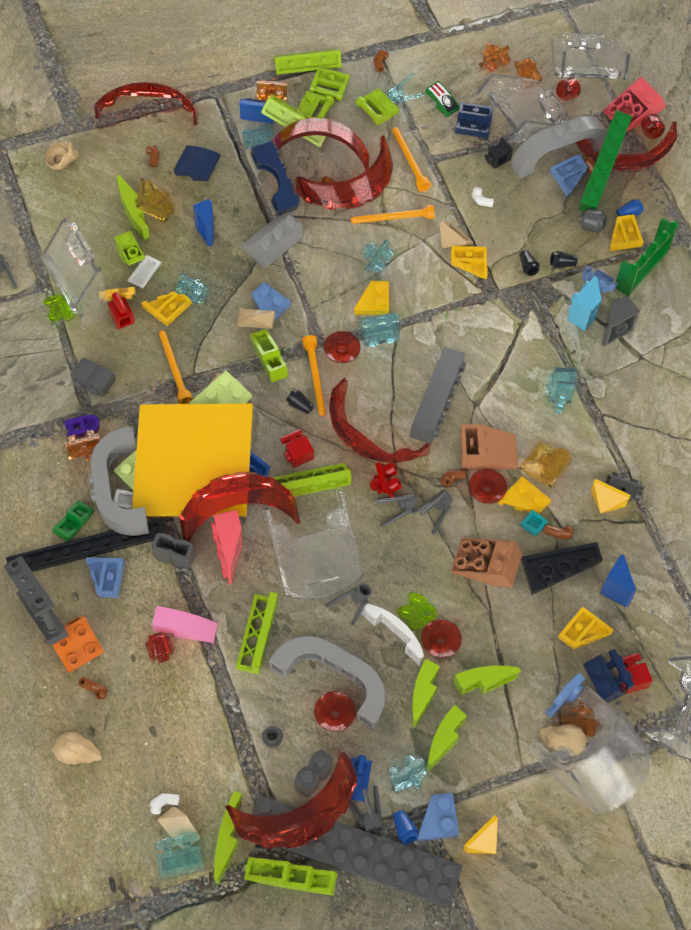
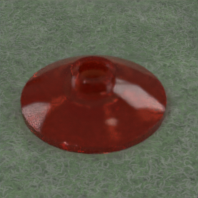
M338 331L332 333L324 342L326 356L336 363H349L355 360L360 353L361 347L358 338L349 332Z
M493 469L478 470L469 480L470 494L481 503L493 504L499 502L506 494L507 483L505 478Z
M438 619L429 622L424 627L421 634V642L424 649L430 655L437 658H447L459 650L462 636L454 623ZM443 639L444 643L440 644L437 642V640Z
M332 691L325 693L315 704V719L325 730L331 732L345 730L355 719L356 709L354 702L348 695L342 692ZM333 711H336L339 715L333 717L331 713Z

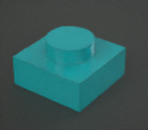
M531 510L521 522L520 527L534 537H537L547 525L548 520Z

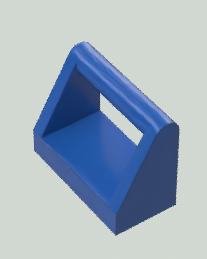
M210 199L193 205L195 228L208 246H212L214 240L213 206Z

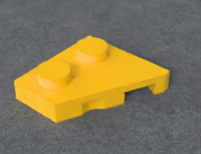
M370 281L354 308V314L389 315V281Z

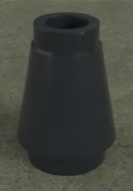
M523 250L519 254L523 272L528 276H534L539 272L540 264L528 250Z
M561 251L552 252L550 256V265L555 268L576 266L578 262L577 256Z
M293 389L286 398L289 406L306 414H309L314 408V405L300 390Z

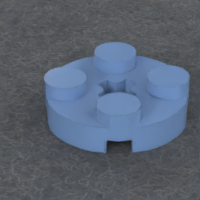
M586 266L582 277L585 282H590L595 276L598 278L601 292L614 291L617 282L613 283L614 279L598 269L594 272L591 270L593 267Z

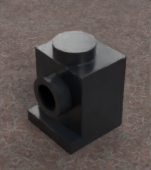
M501 138L498 144H494L488 149L485 160L495 169L511 160L513 148Z

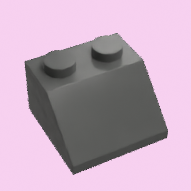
M627 295L621 299L617 298L611 303L602 342L604 347L634 330L640 310Z

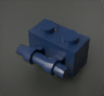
M616 649L608 652L611 657L609 662L600 654L583 664L601 700L607 704L625 695L621 687L622 684L625 683L627 689L635 686L632 681L633 676L630 671L626 670L623 664L624 660L621 655H618ZM615 667L617 668L620 674L618 678L612 670Z

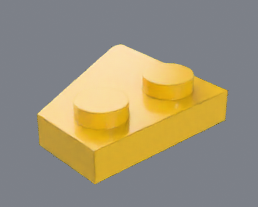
M634 214L617 217L609 250L615 251L642 247L644 241Z
M451 246V265L487 279V247Z
M135 287L98 290V296L103 298V301H112V294L118 292L121 298L125 297L126 299H132V295H136Z
M176 290L168 295L158 296L157 300L148 303L143 301L141 305L147 312L166 326H169L192 304V299L180 290Z
M522 476L498 499L497 503L502 506L503 504L513 506L519 511L530 513L533 510L540 514L551 503V499Z
M582 606L562 630L558 638L575 650L611 635L614 629Z

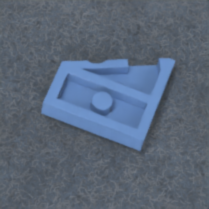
M578 154L551 167L549 171L568 197L587 171L588 166Z
M265 282L252 292V298L255 304H257L258 310L276 312L274 321L291 306V301Z
M86 557V562L99 598H119L125 565L124 559Z
M578 673L562 689L553 701L554 704L545 713L552 718L569 701L571 703L575 702L580 696L579 693L584 688L582 684L585 678Z
M453 793L431 796L418 834V841L459 837Z

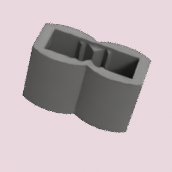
M82 358L70 374L72 383L76 387L88 389L94 396L104 397L116 380L114 372L86 358Z
M158 533L151 545L153 556L157 560L172 562L180 568L187 569L191 567L195 552L194 546L190 542L175 540L167 534Z
M322 749L315 752L310 758L308 765L297 773L295 789L306 798L314 794L319 786V782L326 779L331 773L333 758Z

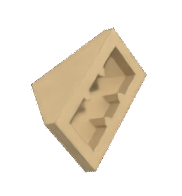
M449 221L440 222L442 248L473 245L474 242Z
M240 309L237 326L272 329L276 312Z
M172 806L157 819L184 853L201 839L187 816L175 806Z

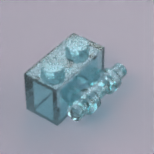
M393 312L359 319V332L364 347L376 346L382 343H393L399 340V315Z
M554 367L552 374L548 376L545 395H548L549 402L554 403L556 414H560L565 409L566 403H571L577 385L576 368Z
M186 832L182 833V836L174 838L168 836L164 837L161 841L155 842L156 850L165 849V853L156 855L162 880L205 871L200 845L191 847V842L199 841L198 832L191 834ZM184 844V849L172 851V847Z

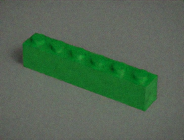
M615 111L581 199L579 210L585 212L588 208L597 209L631 121V115Z

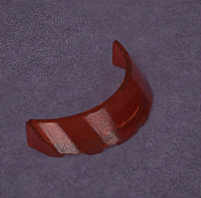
M137 82L123 85L106 93L94 105L95 117L100 119L102 109L113 106L120 96L176 98L182 101L184 110L193 113L194 125L198 123L199 110L193 100L181 90L164 83Z
M307 118L296 121L282 129L272 140L273 145H276L279 150L288 142L300 137L312 135L330 137L348 146L358 156L365 168V173H368L369 153L362 140L350 128L331 119Z
M672 122L665 138L645 154H618L612 170L636 171L660 161L670 151L677 139V122ZM587 139L575 142L579 149L596 163L599 153L592 149L591 142Z
M381 136L380 153L376 161L364 173L346 181L333 183L317 182L297 176V192L305 202L311 205L314 203L324 206L328 210H336V208H347L349 210L373 201L381 195L383 189L389 184L393 170V160L385 136Z
M344 377L332 389L329 402L331 423L339 438L354 452L368 459L387 463L406 462L429 455L431 446L429 443H426L417 451H412L408 448L399 449L395 453L383 451L348 423L345 414V395L348 388V379Z
M236 472L235 474L222 475L209 481L208 485L192 494V498L179 516L182 538L190 542L192 536L203 522L223 509L241 504L268 505L286 513L296 524H301L296 500L292 492L277 482L276 479L270 476L257 475L255 472Z
M342 750L339 751L336 767L327 784L314 798L297 809L279 815L258 816L244 813L230 805L225 807L238 836L245 841L248 840L262 845L263 848L273 849V847L295 848L308 844L313 839L320 838L334 827L335 821L342 813L345 814L350 806L349 801L354 787L357 786L358 778L351 760L345 751Z

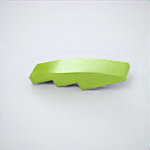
M118 175L116 176L126 215L141 238L146 240L150 237L149 228L145 223L144 211L140 205V197Z
M235 790L225 810L217 839L214 863V881L217 884L220 883L238 847V840L233 838L240 824V816L236 815V812L243 799L242 793Z
M248 857L244 879L287 889L334 896L338 874L335 871L314 869L312 866L294 865L288 861Z

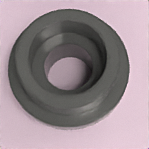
M275 726L267 727L262 733L263 743L268 747H277L283 740L282 731ZM275 735L276 739L270 740L269 736Z

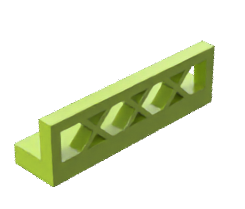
M338 48L273 56L276 75L317 70L318 67L326 69L342 67L341 52Z
M274 95L268 98L261 111L262 114L318 147H321L330 131V128Z
M345 462L272 477L271 482L276 500L351 485L352 475L350 469H347Z
M270 591L269 597L258 594L254 595L235 667L236 670L260 675L278 604V593ZM258 601L267 602L266 609L262 612L256 607ZM260 618L262 620L261 628L255 631L252 622ZM255 636L258 640L257 645L250 649L247 640ZM248 655H251L253 658L251 667L241 665L242 659Z

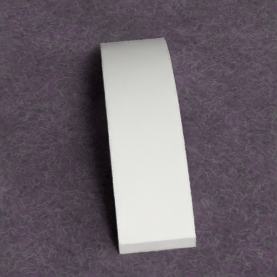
M367 604L361 615L374 626L380 621L407 644L405 653L420 666L423 663L424 654L413 632L392 613L380 607Z

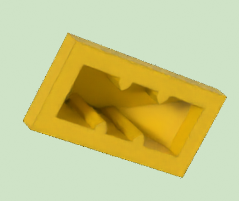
M597 479L594 480L590 490L600 514L626 507L631 496Z
M495 815L464 845L463 851L465 853L496 854L498 818Z

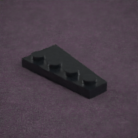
M597 542L523 556L521 558L531 595L594 567L603 561Z

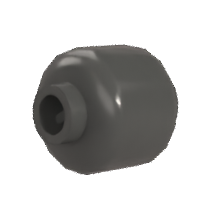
M588 208L585 213L581 214L580 223H582L584 230L598 233L605 229L607 216L602 210Z

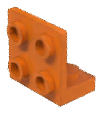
M82 615L64 624L63 627L67 631L68 636L53 644L55 651L69 673L104 652L86 618Z

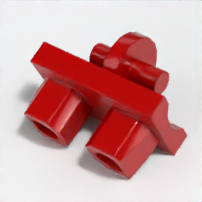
M381 462L376 463L378 475H375L369 484L371 490L377 491L378 494L382 492L387 493L389 498L396 497L395 492L402 489V484L397 477L391 479L392 476L398 474L396 465L393 462L383 465Z

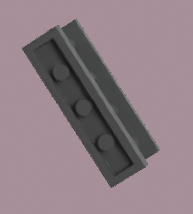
M22 556L4 565V569L19 590L16 592L18 598L48 644L51 646L66 638L68 633L52 610L55 607L54 603Z

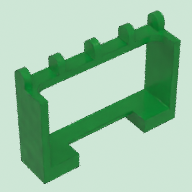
M662 218L654 241L641 255L639 260L633 264L625 260L622 261L616 279V289L629 297L668 254L678 227L677 221L673 220L670 223Z

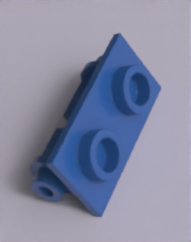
M358 755V758L351 757L345 799L365 802L362 789H366L367 792L372 761L366 760L364 755Z

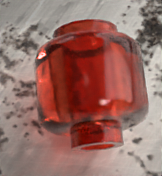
M574 77L559 81L556 87L557 96L563 101L575 99L581 92V85Z
M650 114L641 121V129L648 139H657L664 133L665 124L659 115Z
M163 632L148 636V640L145 642L150 660H158L159 664L169 661L170 655L175 652L171 637Z

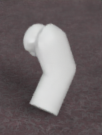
M475 187L471 193L474 201L478 205L492 208L494 199L484 197L482 189Z
M167 793L158 795L149 804L151 807L150 812L152 814H160L162 811L161 807L166 804L179 806L180 795Z

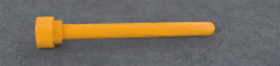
M394 127L392 132L416 177L418 190L420 192L427 191L431 187L429 179L422 175L399 129Z
M426 205V207L420 210L354 216L350 221L356 224L421 216L427 219H434L435 213L433 205Z
M162 330L159 332V337L179 391L177 395L179 404H189L193 400L192 394L185 388L167 334Z
M308 335L303 337L302 343L303 347L308 351L318 414L323 417L326 411L315 353L318 343L316 336Z

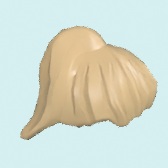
M71 142L50 144L46 152L45 162L53 170H63L72 161L79 158V153L74 149Z
M564 724L556 727L551 725L540 730V735L547 747H553L557 753L563 756H578L585 750L587 741L585 733H583L581 728L573 724Z
M64 732L55 739L52 752L55 758L66 765L89 764L102 759L101 752L92 742L83 738L77 732Z

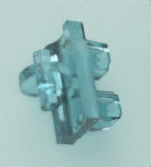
M264 125L260 126L259 129H245L242 132L245 150L269 141L275 143L272 126Z
M386 239L378 249H376L377 245L375 243L371 245L366 244L363 247L364 258L369 259L371 257L364 268L367 272L372 269L380 274L386 264L379 260V257L388 262L394 254L387 247L389 242Z
M184 273L180 274L175 288L176 293L180 295L185 294L190 298V301L201 304L206 302L207 294L210 291L208 286L202 284V279L197 278L195 280Z
M410 754L404 759L405 768L400 770L397 765H394L387 770L392 788L396 793L403 788L409 789L412 786L415 790L421 788L419 782L424 779L423 775L427 773L424 765L425 761L422 757L417 759L414 755Z

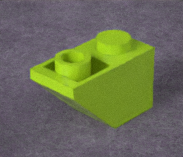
M131 230L114 237L116 250L123 263L131 265L145 259Z

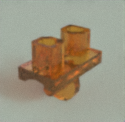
M486 44L485 51H483V61L479 63L480 67H486L491 73L499 67L496 63L497 60H499L502 66L507 65L511 61L508 54L509 46L507 45L499 49L498 45Z
M530 57L514 62L517 73L522 77L527 89L534 88L536 83L542 82V76L536 68V62L531 60Z
M273 77L271 81L257 80L258 99L265 101L271 95H274L282 101L283 99L287 100V83L275 82L276 80Z
M91 430L84 434V438L77 439L75 435L68 436L65 446L69 459L84 456L85 460L89 461L88 455L92 454L95 446L100 441L99 434Z
M579 701L578 707H570V713H577V716L560 715V721H563L562 725L573 724L576 726V723H583V733L586 736H595L597 725H600V719L583 717L584 714L591 715V708H584V702Z

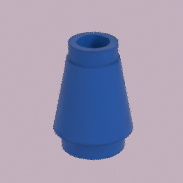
M633 199L617 209L616 213L618 217L633 214L638 216L644 211V208L639 199Z
M400 810L394 813L393 818L398 839L403 844H410L416 841L419 837L417 834L418 829L405 811Z

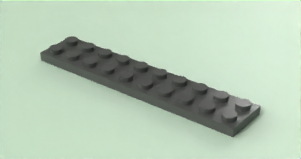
M261 795L258 796L244 833V837L449 909L463 866Z

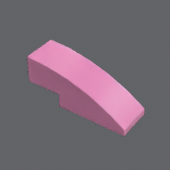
M156 606L152 624L153 631L174 634V637L214 643L218 625L214 621L191 613Z

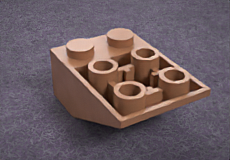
M461 424L459 433L461 469H518L516 434L480 424Z
M461 538L451 573L492 586L513 587L523 553L515 541Z

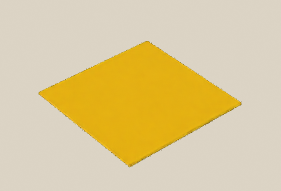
M253 403L140 405L132 509L144 507L147 517H214L213 515L237 510L239 517H247Z

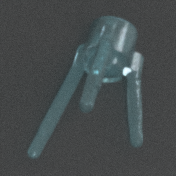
M412 73L398 85L387 90L388 98L392 102L397 101L398 104L405 100L424 96L425 93L402 97L404 91L401 86L414 77L415 73Z

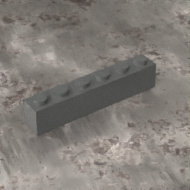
M444 347L413 421L410 438L432 444L434 437L438 438L441 429L439 424H443L446 417L444 411H448L450 408L451 400L449 399L450 397L454 398L457 388L454 386L455 384L459 385L462 376L460 372H464L467 364L464 361L465 353Z

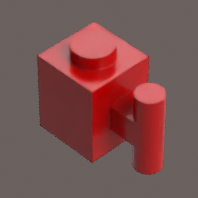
M118 292L113 293V300L108 303V309L119 330L135 322L133 312L126 298H121Z
M301 429L279 438L281 444H285V452L283 453L287 463L290 462L293 468L314 460V449L306 435L303 436Z
M640 653L622 657L624 660L623 664L626 666V670L630 671L633 676L632 681L635 684L630 689H627L625 683L622 684L621 687L624 688L625 693L628 694L649 688L653 680L646 662L637 665L635 663L641 661Z

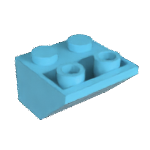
M595 276L590 282L586 281L579 293L576 292L572 296V304L568 309L569 315L567 319L583 331L595 321L601 303L598 278Z

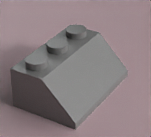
M278 215L240 247L264 268H267L303 238V224L291 215Z

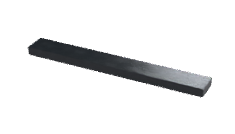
M159 518L147 521L149 534L131 536L111 530L6 557V561L9 563L22 556L31 571L35 572L82 560L86 557H93L152 542L156 534H165L162 520Z

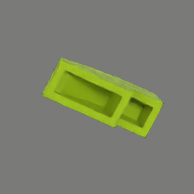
M264 329L249 334L258 358L271 383L289 377L287 365L282 359L280 350L268 330Z
M425 659L419 671L412 698L411 721L412 726L415 728L437 691V687L433 685V682L439 674L440 666L428 659Z
M500 665L477 667L455 674L453 683L460 695H464L477 688L480 689L482 694H485L519 678L521 670L519 667Z
M456 705L446 714L433 738L426 768L429 771L458 742L459 735L456 731L465 723L467 715Z

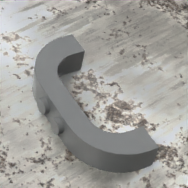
M594 116L579 117L544 129L531 136L518 148L512 158L511 167L518 178L534 173L537 161L544 154L583 139L586 140L593 152L601 150L608 131L602 122Z
M133 426L115 430L104 436L97 443L91 456L92 473L88 474L90 485L94 487V490H90L92 502L96 501L102 521L115 532L137 536L149 534L145 508L123 509L115 505L112 499L109 477L110 465L116 458L125 454H131L137 450Z
M313 636L294 638L281 645L269 660V668L285 678L288 677L294 666L299 662L316 660L357 683L363 689L366 699L357 712L356 720L375 730L383 714L385 690L377 672L363 662L360 656L356 654L351 655L339 644L334 645L325 639Z

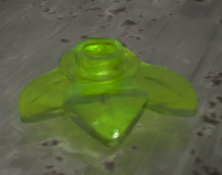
M70 292L62 295L54 294L43 301L44 305L51 308L48 314V320L58 321L62 318L70 321L76 315L75 307L78 301L76 296Z
M409 592L408 594L410 604L397 609L398 615L408 621L407 627L411 630L421 629L426 623L433 622L437 617L435 606L428 603L425 596L415 592ZM429 612L431 615L425 616L423 613Z

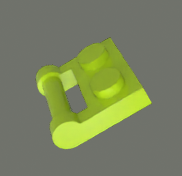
M318 67L309 91L332 96L336 100L342 101L350 81V75ZM318 85H322V86H326V87H329V88L337 89V90H339V91L337 92V91L325 89V88H322V87H318Z
M379 88L363 97H358L355 101V104L361 107L373 119L376 125H380L399 113V108ZM367 103H369L379 114H377Z
M306 91L297 109L323 124L324 117L335 100L332 96L325 97ZM323 104L318 116L314 117L319 105Z

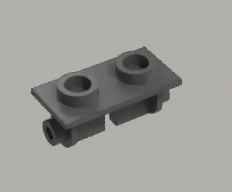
M608 473L607 477L610 478V481L606 480V484L619 490L624 488V492L631 495L630 498L635 501L636 499H641L642 492H639V490H644L645 486L641 485V481L635 479L628 481L623 479L624 476L619 473Z

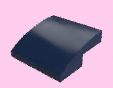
M460 102L455 133L488 138L494 107Z
M186 145L173 171L176 176H191L193 181H208L220 158V154L206 148Z

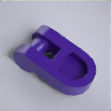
M85 415L68 419L64 422L65 428L68 430L67 437L69 441L93 435L100 429L99 419L95 415Z

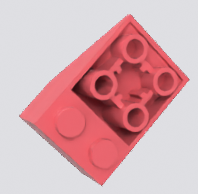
M640 77L608 105L603 112L611 121L616 110L631 115L632 118L626 131L628 132L652 119L666 105L663 98Z
M237 510L213 515L214 523H211L214 544L216 543L218 560L221 561L223 578L228 579L229 584H232L243 545L242 527Z

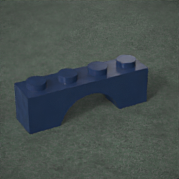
M272 141L252 147L250 154L256 168L270 172L277 180L278 190L271 199L276 215H283L296 210L300 200L297 193H294L292 189L293 183L291 178L287 177L285 173L286 167L284 162L279 159L277 146H274Z

